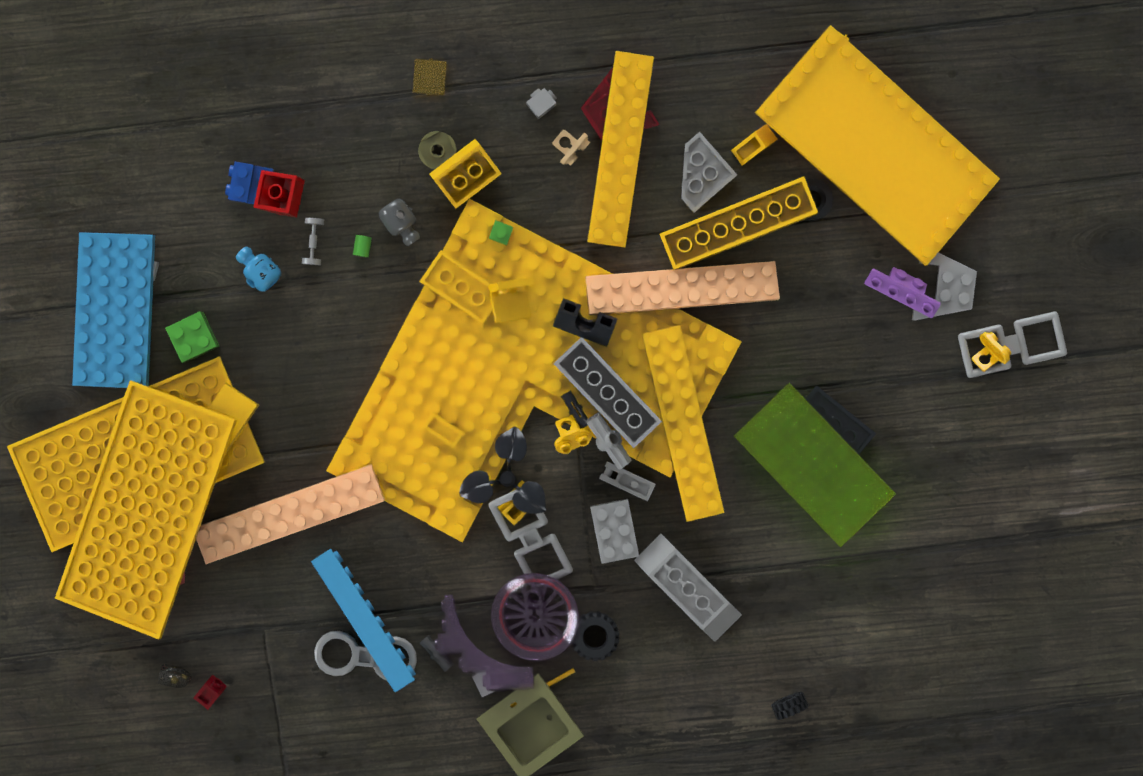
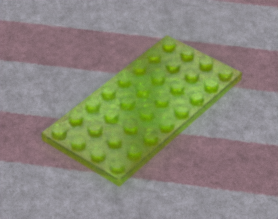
M790 383L734 435L740 444L839 547H842L896 495Z

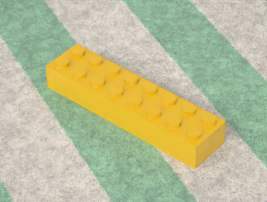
M801 177L660 233L673 270H676L817 215L818 210L805 177Z

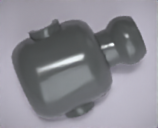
M398 198L379 211V218L391 235L397 236L400 234L403 238V243L406 246H410L420 239V234L412 228L417 219L412 213L413 209L408 207L403 199Z

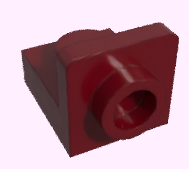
M212 675L197 692L194 699L209 710L227 686L220 679Z

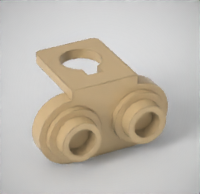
M562 130L552 144L565 155L560 162L563 165L569 164L571 166L578 158L575 155L576 151L580 149L584 151L590 142L586 133H583L577 140L566 130ZM562 137L570 139L571 149L560 146L559 141Z

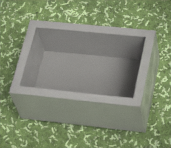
M628 499L590 506L601 564L639 557Z

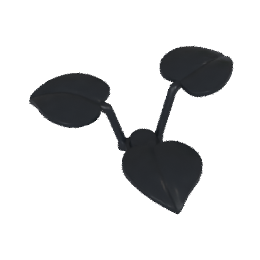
M513 427L501 434L495 443L497 455L503 459L508 458V471L501 474L500 480L489 481V475L485 471H474L462 482L459 495L474 503H484L493 495V487L490 484H502L506 488L514 487L518 490L512 497L513 504L518 510L529 514L543 513L546 511L543 488L538 483L531 481L525 482L521 488L516 485L517 478L512 473L511 459L521 461L526 455L527 443L523 433L517 427Z

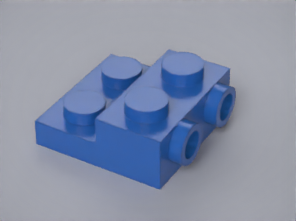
M234 162V166L230 165L229 177L232 178L231 184L226 186L225 195L228 196L230 201L254 205L261 170L274 172V169Z

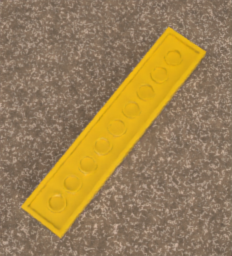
M615 51L587 242L626 247L654 60L653 56Z
M680 325L642 334L686 521L722 514L724 509Z

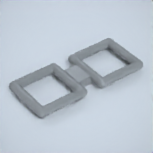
M1054 311L1014 321L1016 334L1009 336L1004 335L1003 327L1000 324L960 333L958 341L967 377L973 378L1011 368V361L1009 360L1006 364H995L985 372L980 368L973 370L966 340L980 337L984 332L996 333L998 343L1001 346H1007L1011 351V355L1020 353L1024 365L1066 356L1067 349L1059 314ZM1052 320L1059 350L1029 356L1022 327Z
M514 490L489 502L488 506L505 539L512 541L520 538L524 546L516 550L514 556L527 579L535 577L523 555L549 543L552 544L564 568L541 579L553 582L573 572V568L556 535L550 534L542 538L538 531V528L548 523L544 512L536 514L539 520L510 532L498 506L511 501L513 495L518 490ZM529 581L531 588L534 590L548 584L541 581Z

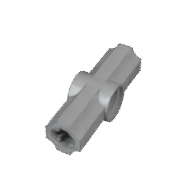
M599 412L586 420L587 425L596 436L598 449L603 452L606 451L618 469L623 468L632 461L621 445L622 439L619 432L611 430Z

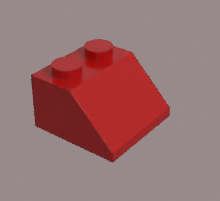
M261 170L253 208L297 218L305 180L295 175Z

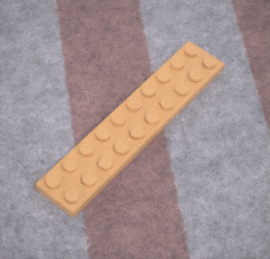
M775 261L585 277L589 316L599 315V312L614 314L780 299Z
M371 464L200 525L196 540L205 564L384 502L385 498Z

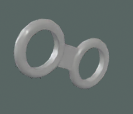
M330 631L323 635L316 643L314 650L315 661L318 667L326 674L343 676L351 672L355 666L373 667L377 675L387 680L365 646H358L356 640L348 633ZM394 636L395 642L393 644L400 645L407 651L409 655L408 665H411L413 670H415L417 656L412 644L404 638ZM332 639L344 640L351 648V660L342 668L330 667L322 657L324 645Z

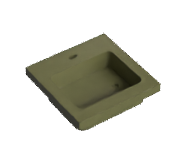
M539 673L477 717L479 724L518 776H530L584 737L582 731ZM512 703H517L514 707H511Z

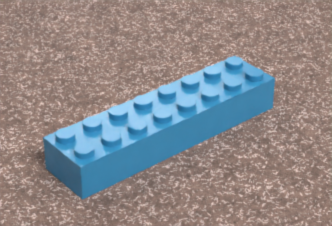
M329 549L311 562L394 692L414 681L415 671L411 665L406 666L403 661L406 658L400 648L395 649L393 645L395 642L390 632L385 633L382 628L385 624L379 616L375 617L372 613L374 607L368 599L365 601L361 596L364 592L358 583L354 585L351 579L354 576L349 568H343L341 564L343 559L338 551L333 552L332 549Z

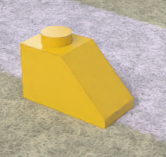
M766 124L731 151L740 164L744 165L778 139Z

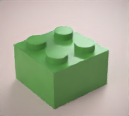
M199 311L165 328L182 363L189 362L220 347L204 312Z

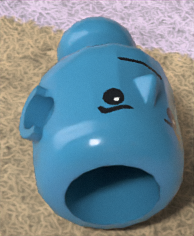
M245 246L236 255V260L246 266L243 274L246 282L252 288H256L261 292L267 291L281 276V270L278 265L265 254L255 256L252 249Z

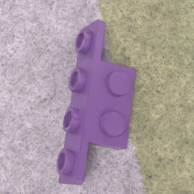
M895 267L892 268L889 276L876 269H872L864 283L930 318H933L941 305L939 301L924 294L927 287L926 283Z

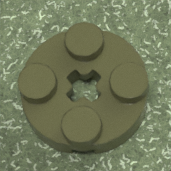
M440 131L426 134L418 148V154L422 163L433 170L457 152L456 144L452 137ZM436 145L439 148H443L439 156L432 153Z

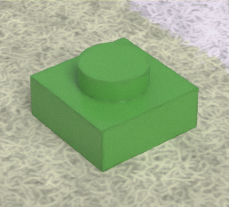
M495 220L489 239L507 246L514 227Z

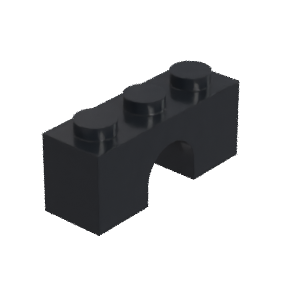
M563 298L553 327L607 347L617 318L599 312L596 319H585L580 314V304Z

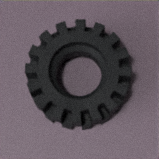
M800 691L778 699L771 704L776 718L782 720L789 716H794V714H798L800 711H804L809 705L804 693Z

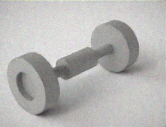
M305 218V224L312 225V235L309 236L310 258H302V264L321 265V259H314V249L317 246L316 225H324V219Z

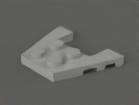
M937 253L928 264L939 266L935 300L939 301L941 305L933 317L971 310L977 271ZM913 309L912 320L930 318Z

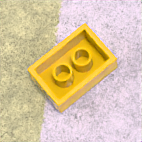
M474 139L429 173V175L456 209L500 176L501 172L478 141Z

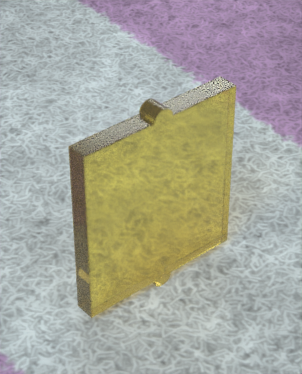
M432 58L429 60L415 59L413 93L427 94V96H430V94L444 95L447 61H435Z

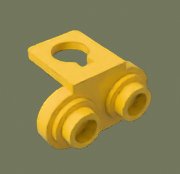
M984 332L980 335V340L985 348L974 355L972 361L983 372L998 361L1006 364L1010 360V349L1005 345L1001 346L993 332ZM990 354L992 357H990L988 364H982L979 361L980 356Z
M573 415L555 422L561 436L554 443L557 452L568 454L572 450L581 446H587L592 439L590 430L587 428L578 429ZM566 422H571V430L566 431V429L562 428V425Z

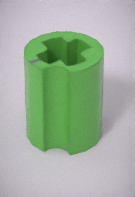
M356 235L353 255L369 258L372 238Z

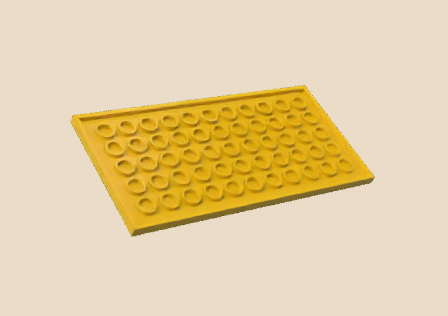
M831 25L755 112L925 266L931 262L1000 180L997 175Z
M219 356L149 387L208 409L225 383L232 387L233 385ZM124 397L7 446L51 552L71 545L75 541ZM249 423L245 425L224 456L215 483L265 463Z
M129 381L55 599L156 639H161L237 420L135 381Z

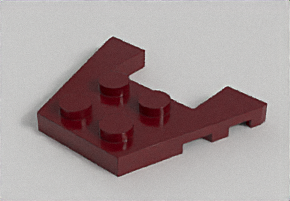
M613 67L580 108L601 141L604 132ZM651 110L645 114L643 130L659 125Z

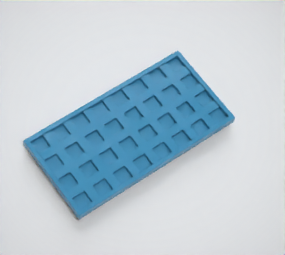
M79 232L72 386L127 388L129 381H135L149 387L155 235Z

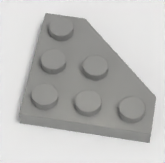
M700 132L685 144L681 193L683 202L695 213L737 176L735 171Z

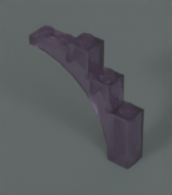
M445 595V600H442L441 606L442 612H445V619H442V629L446 633L438 634V639H435L436 651L439 650L440 655L462 654V657H459V669H462L464 673L486 672L482 679L483 687H486L487 691L534 689L533 668L503 664L488 657L475 647L461 627L456 613L454 596Z

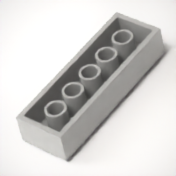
M582 337L553 363L633 448L662 422Z

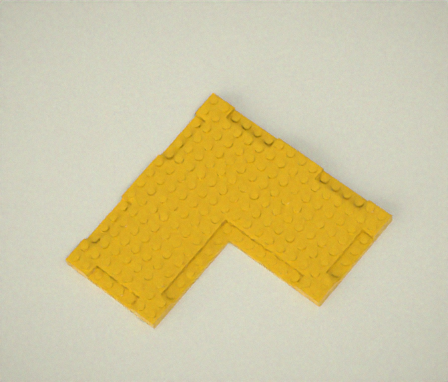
M471 199L468 200L443 251L491 284L533 277L534 285L527 286L531 317L495 323L492 312L485 324L482 325L424 285L348 432L326 470L335 476H340L372 464L386 502L461 542L464 541L483 503H474L459 495L461 484L474 471H485L489 475V481L496 480L506 459L500 458L495 451L496 440L501 434L513 427H517L521 431L534 406L558 419L570 416V410L560 397L570 390L579 405L582 404V409L587 418L599 412L553 364L581 337L553 327L563 298L580 304V314L585 319H596L598 315L589 316L585 277L612 274ZM495 220L514 227L507 246L489 239ZM678 308L607 314L617 318L607 347L583 338L661 421L662 416L642 334L680 325L701 416L742 342ZM432 412H435L465 433L455 449L422 428ZM603 417V419L606 421V423L608 424V426L610 427V429H611V430H616V429ZM663 421L635 448L621 436V445L630 457L671 477L674 467ZM588 425L584 427L590 430L592 437L596 438Z

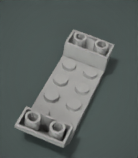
M662 534L639 554V557L634 559L641 569L714 642L742 616Z

